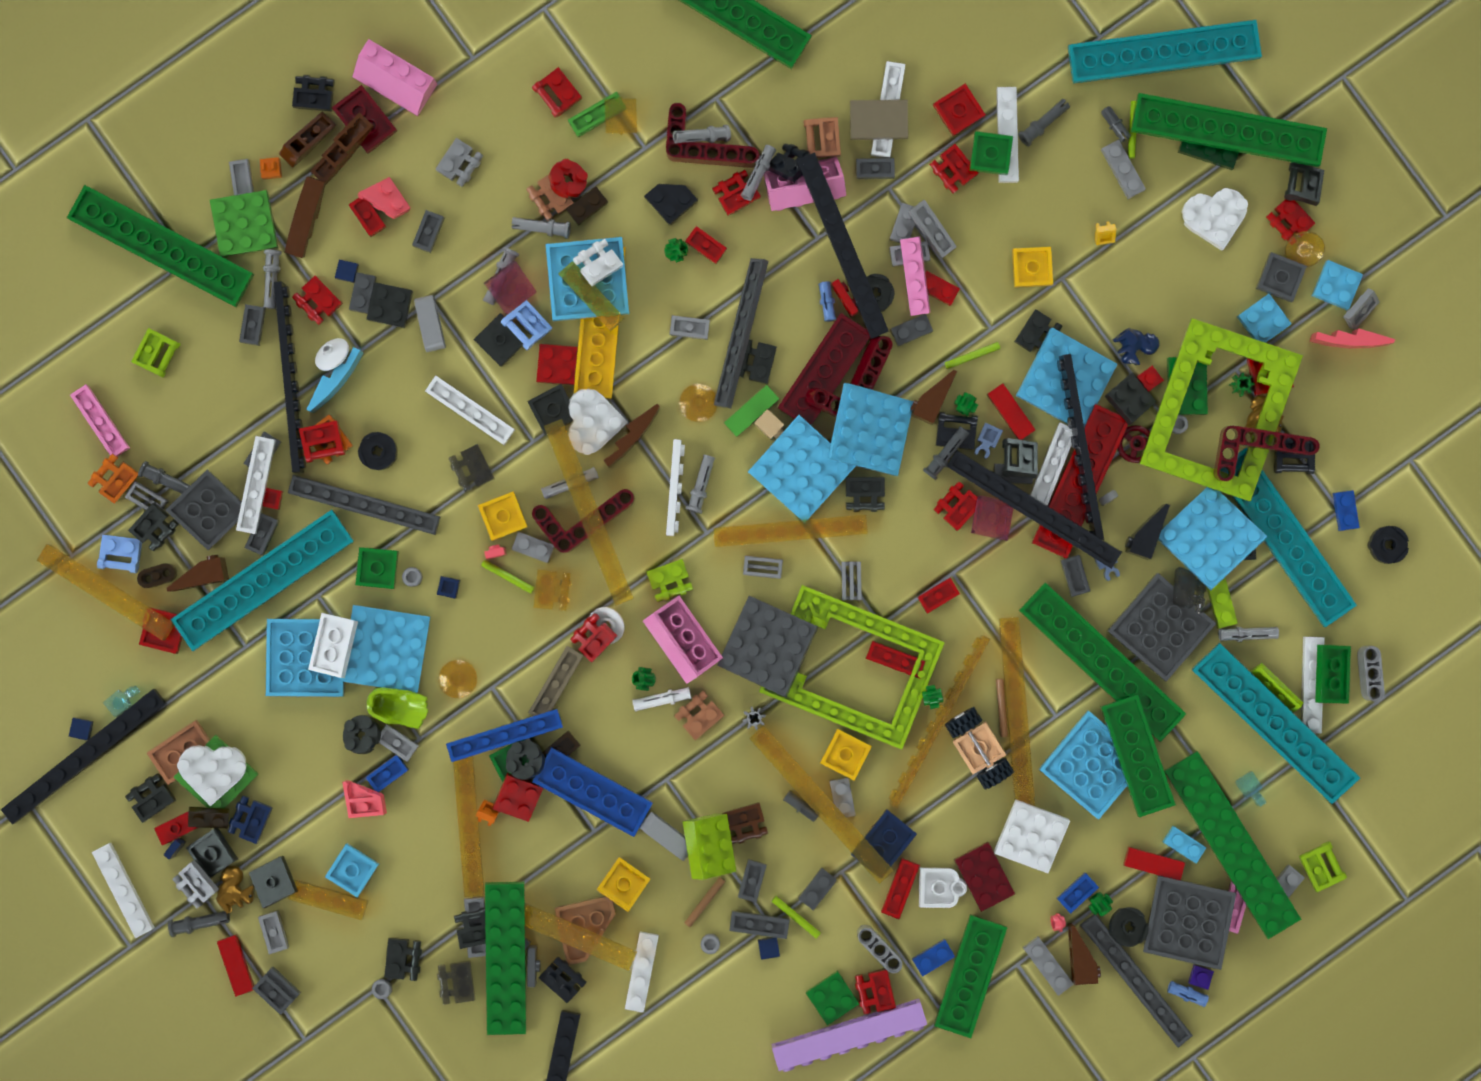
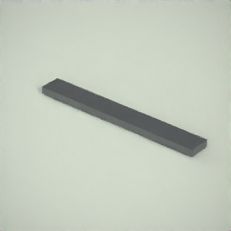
M750 259L714 406L732 408L769 262L765 259Z
M295 475L292 476L288 493L433 535H436L441 519L440 516Z
M1093 914L1081 923L1082 929L1173 1043L1179 1048L1193 1035L1123 947L1116 943L1109 935V930L1099 917Z

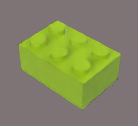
M712 814L682 821L692 879L705 880L737 872L727 814Z

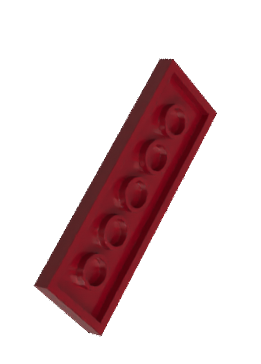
M840 313L777 409L792 419L800 415L812 426L822 410L807 402L806 393L811 388H819L833 394L870 339L868 331ZM817 393L815 396L816 401H818L820 398L819 393Z

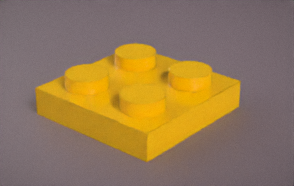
M1051 247L1012 249L1014 288L1053 285Z
M514 491L478 505L491 541L528 528Z
M836 729L820 764L855 781L872 746Z
M619 857L596 890L629 912L650 881V878Z

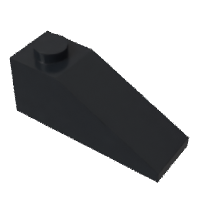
M1169 504L1161 505L1131 537L1127 538L1125 543L1126 553L1146 560L1152 559L1170 507Z

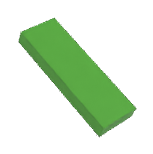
M616 91L568 119V122L576 136L580 137L625 111L627 108Z
M766 385L727 419L724 424L738 437L767 409L771 408L779 398Z

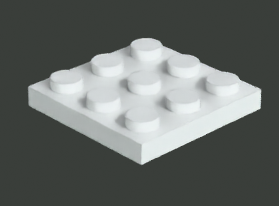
M1015 799L994 853L1049 873L1070 820Z

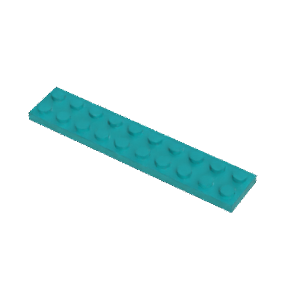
M1257 20L1068 45L1073 84L1256 60L1262 57Z
M1247 448L1238 453L1234 476H1238ZM1225 467L1220 470L1229 474L1228 469ZM1263 470L1250 502L1232 496L1246 517L1267 536L1264 543L1323 627H1327L1357 606Z
M330 510L170 620L190 649L195 651L355 541L335 512Z
M1220 642L1192 668L1195 674L1331 804L1361 779L1354 770Z

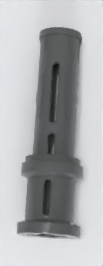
M1062 98L1038 121H1032L1025 131L1019 132L1018 137L1022 143L1029 147L1036 137L1042 136L1044 129L1070 108L1069 103L1067 102L1064 105L1066 100Z
M960 426L941 452L933 456L932 462L923 471L934 480H937L941 470L948 466L947 461L970 433Z
M147 461L142 464L138 472L139 477H146L152 480L153 484H162L181 494L190 486L166 474L164 469H157L149 465Z
M222 911L195 918L187 916L185 919L178 921L169 920V934L173 938L177 934H191L194 930L229 923L230 915Z

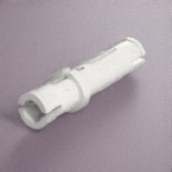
M689 687L674 691L670 689L665 693L636 700L633 699L634 710L637 712L669 703L673 705L675 702L691 699Z

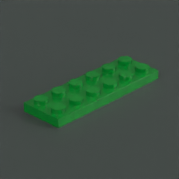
M1136 694L1100 706L1137 817L1140 818L1175 806L1176 804L1139 695Z
M971 914L969 915L934 1022L935 1027L972 1038L1007 926Z

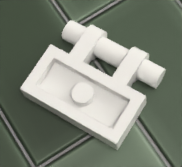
M605 239L600 242L596 241L592 244V247L586 251H580L578 256L573 258L576 265L581 262L585 265V267L581 268L580 272L591 286H594L623 267V263L612 249L607 253L603 250V248L608 246ZM594 254H597L599 258H597L594 261H591L589 257H591Z

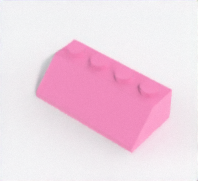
M368 39L358 55L353 73L354 79L416 116L420 114L437 86L433 77Z
M838 158L818 160L833 198L839 199L846 196L844 175ZM766 171L763 176L771 211H780L785 208L800 207L804 204L814 203L802 175L794 183L773 172Z
M677 596L643 620L686 684L723 659L680 596Z

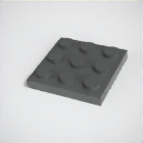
M207 469L165 511L209 550L238 522L242 501Z

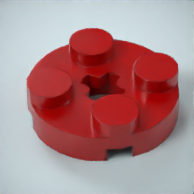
M563 159L557 162L549 173L550 187L560 197H578L587 185L588 174L576 162ZM564 176H569V177L571 178L572 182H571V181H568V183L565 182V181H564V180H565V177H564Z

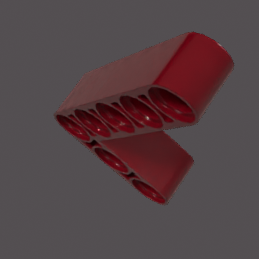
M674 103L670 106L666 140V153L669 160L673 162L744 168L756 166L755 162L759 159V152L752 146L703 142L675 144L671 132L674 129L686 130V108L682 103ZM680 110L683 114L680 117H675L673 112ZM674 147L680 150L676 155L670 153V150ZM696 149L699 153L696 156H691L689 151ZM714 150L718 155L715 158H711L707 155L708 152ZM729 152H734L737 157L729 159L726 155ZM751 153L756 158L753 161H748L745 156Z
M877 336L869 341L850 384L873 390L893 346L892 340L889 337ZM882 340L883 346L880 349L879 342ZM874 357L875 363L872 366L871 359ZM864 375L867 376V381L865 383L863 382ZM811 388L808 390L806 400L810 405L835 418L837 417L840 397L824 389ZM817 393H819L820 395L818 401L815 400V396ZM834 401L835 408L832 410L831 404Z
M1234 425L1226 426L1220 433L1214 476L1219 481H1229L1234 477L1239 445L1300 455H1314L1319 451L1320 444L1318 440L1312 437ZM1229 429L1235 432V437L1232 440L1226 436V432ZM1248 432L1254 434L1255 439L1252 443L1246 440ZM1268 435L1274 438V443L1271 446L1265 442ZM1288 438L1293 440V447L1291 449L1285 446V441ZM1307 441H1310L1313 445V449L1310 452L1305 450V443ZM1226 448L1232 452V456L1229 459L1223 456V451ZM1223 467L1229 471L1226 478L1220 476V470Z
M628 489L620 490L567 531H565L546 506L538 505L534 507L532 517L559 552L569 553L632 506L635 496ZM629 493L631 500L628 503H622V494ZM608 505L615 506L616 511L614 514H606L605 509ZM545 509L546 517L544 519L537 518L538 510ZM594 516L600 518V524L596 527L590 524V520ZM552 524H556L558 527V531L554 535L548 532V528ZM577 528L585 530V535L582 538L575 536ZM563 539H567L570 544L566 550L560 548V542Z

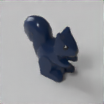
M1131 328L1125 329L1112 339L1113 342H1120L1122 348L1117 353L1125 352L1121 358L1124 364L1140 365L1136 356L1137 351L1141 350L1146 355H1153L1160 346L1159 339L1154 334L1146 333L1144 335L1141 331Z

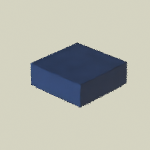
M339 259L335 279L355 283L359 264Z
M441 576L437 595L456 599L460 580Z
M72 718L68 737L88 741L94 721Z
M182 838L174 840L164 853V856L167 859L174 858L186 841Z
M777 938L758 939L761 960L780 957Z

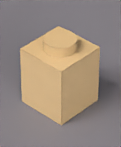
M768 409L754 423L770 440L773 438L777 439L784 432L782 429L784 424Z

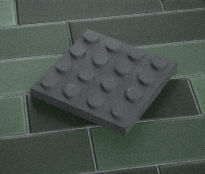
M1156 573L1110 626L1107 632L1167 682L1216 623L1165 578Z
M748 596L722 653L723 659L718 662L717 666L787 698L818 626Z
M1158 875L1148 922L1149 930L1144 942L1143 952L1221 970L1236 892Z

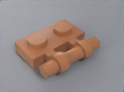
M549 174L537 182L541 188L538 191L535 190L533 185L526 189L530 200L535 202L539 208L538 212L547 221L553 218L550 213L553 209L560 215L574 204L570 197L563 198L553 192L550 187ZM544 195H546V197L550 201V203L547 205H545L541 199V197Z
M704 691L699 695H694L692 697L693 700L685 707H680V711L674 715L678 721L683 717L687 718L688 721L683 727L694 740L698 739L724 716L713 701L705 705L703 700L708 695ZM696 706H699L702 710L692 716L690 712Z

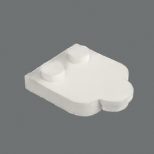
M920 868V908H951L957 904L959 897L966 893L967 884L963 879L959 878L955 870L951 868Z

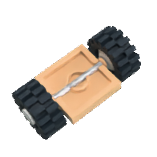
M971 707L952 718L945 726L952 738H956L953 740V743L972 774L982 770L976 777L984 790L1010 777L1014 770L1006 758L1001 759L1006 756V753L987 722L985 721L980 724L982 722L980 715L975 707Z

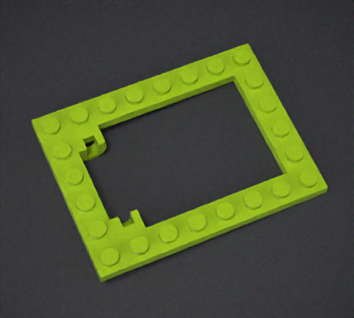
M1191 318L1139 464L1250 502L1269 450L1248 447L1238 476H1234L1229 481L1217 480L1214 476V469L1165 452L1196 363L1199 362L1209 366L1212 362V354L1215 353L1216 348L1263 363L1257 376V382L1270 387L1255 429L1276 432L1303 355ZM1254 434L1251 437L1250 443L1255 439ZM1268 435L1265 442L1271 446L1273 437ZM1220 471V476L1226 478L1228 473Z
M802 585L790 613L791 615L825 630L831 617L916 651L919 654L891 724L802 689L807 676L797 673L787 698L762 686L759 692L902 750L922 701V692L926 691V686H928L945 642ZM921 660L925 661L923 671H919L922 664L920 663Z

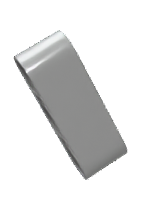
M434 295L414 299L426 352L445 349L444 335Z
M1362 646L1357 653L1361 695L1367 701L1378 702L1385 695L1381 652L1375 646ZM1368 650H1371L1372 657L1370 659L1366 657V652ZM1370 669L1374 671V676L1371 679L1368 677ZM1372 688L1376 691V695L1373 698L1370 696Z
M651 812L641 824L640 829L684 861L688 856L685 836L658 815Z
M862 925L858 928L857 937L860 943L887 971L898 973L903 965L899 955L871 926ZM863 931H870V938H861V933ZM879 944L885 946L882 953L874 951L875 947ZM890 959H897L898 964L895 967L888 966Z

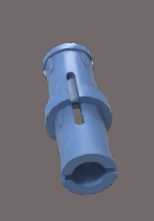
M829 281L818 284L821 295L820 305L823 307L825 322L836 320L833 304L835 303V298L832 297L831 282Z
M1171 981L1168 985L1167 992L1183 998V1001H1191L1202 1007H1205L1208 1002V995L1197 992L1190 986L1185 987L1174 981Z

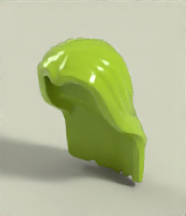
M383 687L374 689L369 694L366 707L372 717L386 724H399L419 729L428 713L426 702L428 699L426 696L412 691Z

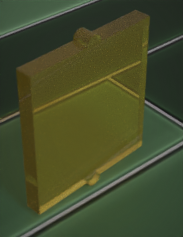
M622 97L618 99H604L606 133H619L620 135H623V133H637L636 99H622Z

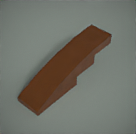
M359 112L333 139L334 143L321 155L323 158L310 172L327 184L352 157L374 126Z
M309 176L306 177L293 216L284 253L300 258L305 257L308 240L312 237L314 223L318 219L326 184L325 181Z
M658 404L626 425L630 432L615 442L619 450L604 459L609 468L625 456L645 434L660 410Z

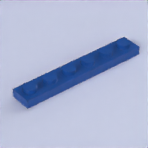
M558 709L447 743L446 746L451 762L563 728Z

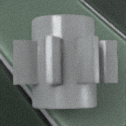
M751 706L749 713L744 711L747 718L742 721H748V729L752 725L758 730L757 725H765L761 718L766 717V715H760L761 708L755 711ZM755 713H757V718L759 719V721H754L753 723H751V718L749 717V715H754Z

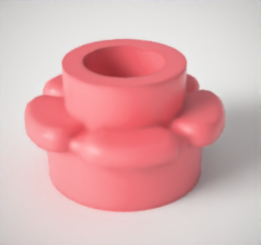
M1056 913L1050 917L1052 929L1062 932L1063 928L1066 927L1064 916Z

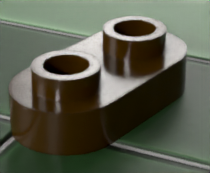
M163 563L140 571L137 576V582L143 588L160 586L175 580L177 570L172 564ZM166 570L170 571V575L168 577L165 575ZM148 575L152 577L150 582L146 580Z

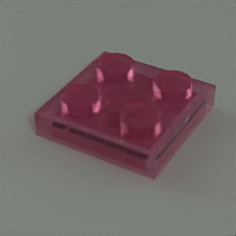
M512 261L484 282V285L506 315L537 293L516 261Z
M978 496L971 533L1008 541L1014 508L1001 500Z

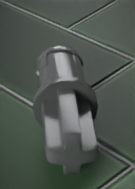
M1110 106L1101 111L1102 116L1110 126L1109 129L1114 131L1121 143L1126 141L1122 133L1127 139L1131 137V134L1122 123L1123 120L1118 118Z
M791 790L783 799V801L794 807L797 813H802L813 822L820 814L816 809L807 804L806 800L803 801Z

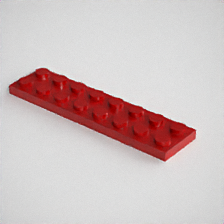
M1097 404L1094 405L1084 427L1096 494L1128 426L1119 414ZM1074 448L1048 506L1082 526L1085 521L1086 507L1081 500L1083 490L1082 486L1078 483L1079 468L1075 465L1074 456L1076 451ZM1040 524L1031 542L1065 559L1068 558L1073 547L1072 544Z

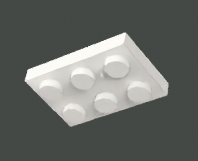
M321 613L308 670L345 678L358 621Z

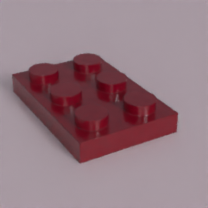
M362 85L332 107L345 126L359 112L374 126L361 144L367 154L397 132V129Z
M989 842L954 859L981 912L1015 895Z

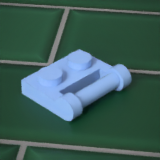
M527 300L501 321L504 327L507 326L523 343V347L526 350H529L552 330L549 323ZM516 318L532 337L529 339L512 320Z
M102 535L97 568L103 570L105 568L128 570L130 573H137L142 543L135 538ZM108 555L132 557L131 563L109 561L107 557Z

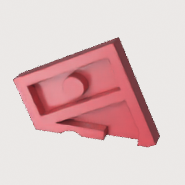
M390 177L358 193L360 199L363 200L364 198L373 204L374 208L385 212L392 219L410 211V206Z
M349 780L342 782L348 818L379 816L387 813L384 794Z

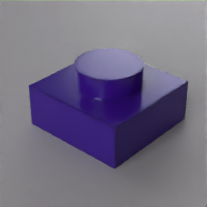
M1193 964L1188 983L1208 990L1214 971Z

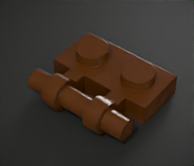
M759 802L722 813L727 814L730 831L735 830L736 835L731 836L732 844L738 842L739 844L745 843V840L759 839L762 835L768 834L767 827L759 828L757 824L765 821ZM752 825V831L742 833L741 828Z

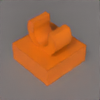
M279 157L260 159L261 178L263 180L282 178Z
M484 800L477 811L476 817H478V822H481L483 819L488 821V826H491L500 812L493 810V803Z

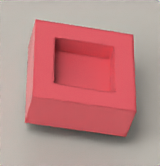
M500 544L490 546L488 551H484L486 559L507 555L506 548H500Z

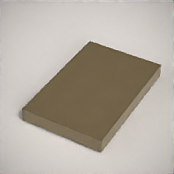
M850 100L851 140L908 139V100Z

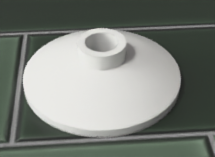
M341 338L332 339L325 343L316 354V366L323 371H329L338 367L348 355V343Z
M610 607L597 608L589 617L594 613L598 614L600 619L596 624L599 627L603 623L607 625L606 621H609L611 626L608 627L617 635L611 644L617 642L623 636L625 629L621 615Z

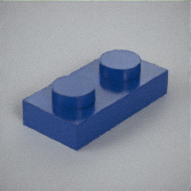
M1354 490L1332 493L1338 531L1360 528Z
M396 755L367 776L366 780L375 791L380 792L409 769L402 759Z
M1084 872L1057 899L1071 914L1099 887Z
M943 939L912 958L923 977L954 958L955 955L946 940Z

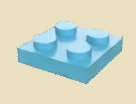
M1327 260L1312 296L1344 310H1349L1363 274Z
M1267 294L1237 316L1253 339L1265 343L1292 324L1270 294Z
M347 843L325 878L358 898L379 866V863Z

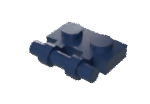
M242 795L240 802L236 804L234 817L229 821L230 826L227 832L235 834L237 828L241 829L240 838L258 844L273 807L256 800L253 801L250 807L247 805L249 797ZM246 812L248 815L243 823L240 820L243 813Z

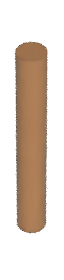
M996 679L1000 736L1007 737L1008 727L1004 680Z
M719 877L684 922L688 927L693 925L726 882L723 878Z

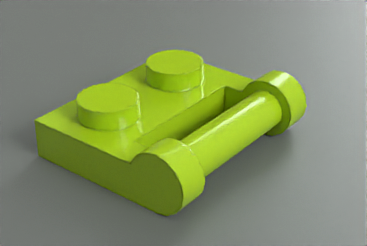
M148 328L131 362L164 378L166 375L165 370L176 348L179 349L181 344ZM164 344H169L158 368L153 367Z
M1325 842L1319 847L1299 856L1316 892L1347 878L1332 851L1333 846L1331 842ZM1324 852L1335 873L1333 877H1331L1321 856Z

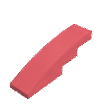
M1358 328L1353 330L1352 334L1340 330L1333 332L1331 336L1316 332L1311 335L1310 342L1330 347L1352 349L1388 346L1393 344L1395 339Z

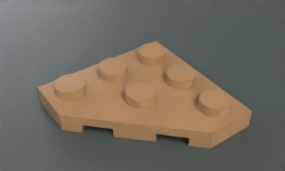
M606 896L555 907L565 958L569 965L587 961L616 914L614 902Z

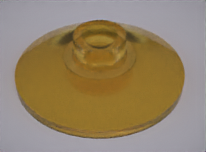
M1308 231L1292 236L1285 247L1286 258L1307 267L1317 264L1325 252L1322 238L1316 233ZM1307 245V248L1301 249V246Z
M694 384L687 387L682 392L679 400L683 415L694 422H703L710 419L717 409V406H714L716 397L714 391L703 384ZM701 399L702 404L699 406L695 405V400Z
M453 660L442 667L439 673V685L446 695L452 698H463L475 689L477 674L473 666L468 662ZM455 676L460 677L459 683L454 682L453 678Z

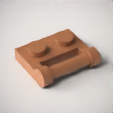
M838 117L807 119L803 121L806 128L807 149L810 154L815 152L817 158L841 156ZM815 126H819L820 151H815L813 129Z

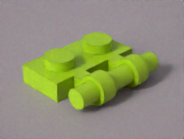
M683 559L647 571L652 589L660 587L662 592L655 595L657 602L662 600L668 601L671 600V597L679 594L682 596L687 594L686 592L693 590L691 582L683 584L682 579L689 577ZM677 582L678 587L667 591L666 585Z

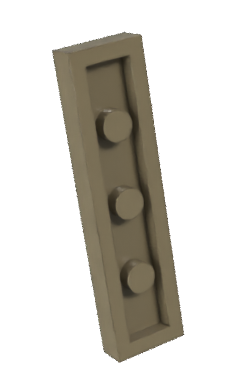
M566 646L531 706L529 714L536 716L551 711L583 658V654Z

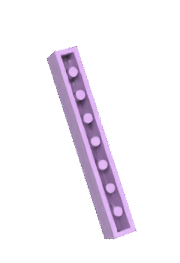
M918 998L896 1005V1008L876 1011L771 1044L778 1070L787 1072L800 1064L802 1066L810 1065L813 1063V1060L819 1058L820 1060L829 1059L835 1053L840 1055L848 1053L851 1048H865L868 1046V1043L874 1041L881 1043L886 1041L887 1037L893 1035L894 1037H900L909 1030H922L927 1025V1021Z

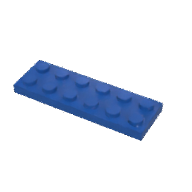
M552 747L545 758L543 770L532 781L633 837L636 835L653 804L650 800Z

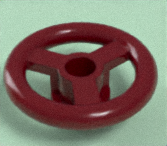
M1139 425L1127 427L1117 448L1120 456L1128 462L1139 463L1141 457H1136L1137 451L1145 448L1150 431ZM1139 431L1145 434L1147 438L1139 435L1132 437L1129 432ZM1124 438L1131 447L1130 456L1123 450L1122 442ZM1134 441L1139 442L1138 447L1134 446Z

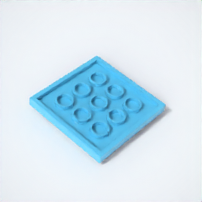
M622 237L605 238L608 246L603 248V250L607 253L612 249L623 263V267L594 286H591L580 272L581 268L585 267L582 262L576 265L573 258L578 256L580 251H586L592 247L593 243L596 241L600 242L603 239L546 244L553 321L629 314ZM594 254L589 258L591 261H594L599 257L597 254Z
M1050 328L1016 396L1068 424L1069 413L1064 406L1066 396L1065 391L1061 388L1062 374L1058 370L1057 361L1059 356L1071 354L1085 427L1092 409L1102 396L1117 363L1062 332Z
M844 383L828 459L898 476L912 414L911 406L914 401Z
M798 415L748 473L805 523L856 466L828 459L831 443L804 418Z
M1206 487L1161 530L1158 540L1207 588L1212 590L1251 554L1267 536L1220 491Z
M353 605L351 620L358 621L346 675L340 681L418 693L430 617Z
M267 619L266 696H344L345 682H341V678L308 670L320 619Z
M1088 710L1039 768L1043 774L1098 820L1127 787L1107 726Z

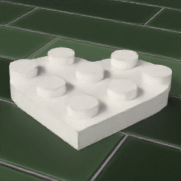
M1229 188L1218 191L1213 197L1199 193L1191 197L1183 206L1181 212L1184 225L1190 231L1222 251L1243 221L1247 212L1248 202L1238 191Z
M581 389L574 393L569 401V414L573 422L569 426L568 440L579 453H584L585 455L595 453L628 423L604 396L594 389Z
M194 745L183 752L177 763V768L183 779L209 806L214 804L240 781L247 767L244 754L236 747L228 746L219 747L213 751L208 746Z

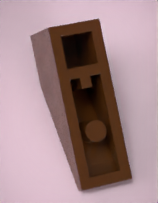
M322 111L283 145L279 155L291 167H295L335 128L336 124Z
M951 371L924 393L918 401L914 400L911 406V411H913L911 416L933 425L957 371Z
M218 555L207 556V560L200 561L169 585L167 592L228 581L229 576L225 558L218 557Z
M1068 923L1071 980L1074 985L1098 984V978H1101L1100 966H1097L1076 927L1072 923Z

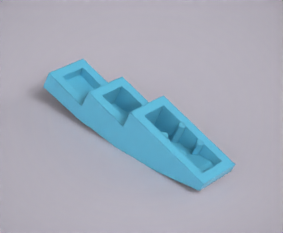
M353 347L345 364L342 363L334 368L330 378L323 375L306 410L315 413L325 405L348 380L364 352Z

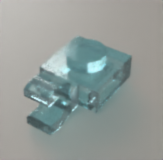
M136 685L129 687L124 693L121 690H117L103 704L114 717H118L132 705L129 699L136 696L140 690Z
M1252 771L1234 781L1245 798L1251 796L1255 804L1260 807L1267 803L1259 793V790L1263 787Z

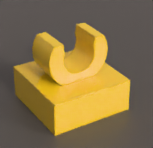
M1109 221L1106 222L1105 226H1100L1099 223L1096 224L1094 239L1096 245L1115 243L1117 231L1115 224H1110Z

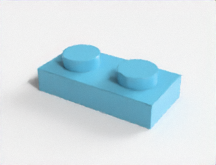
M1174 826L1171 827L1162 841L1196 864L1207 848Z

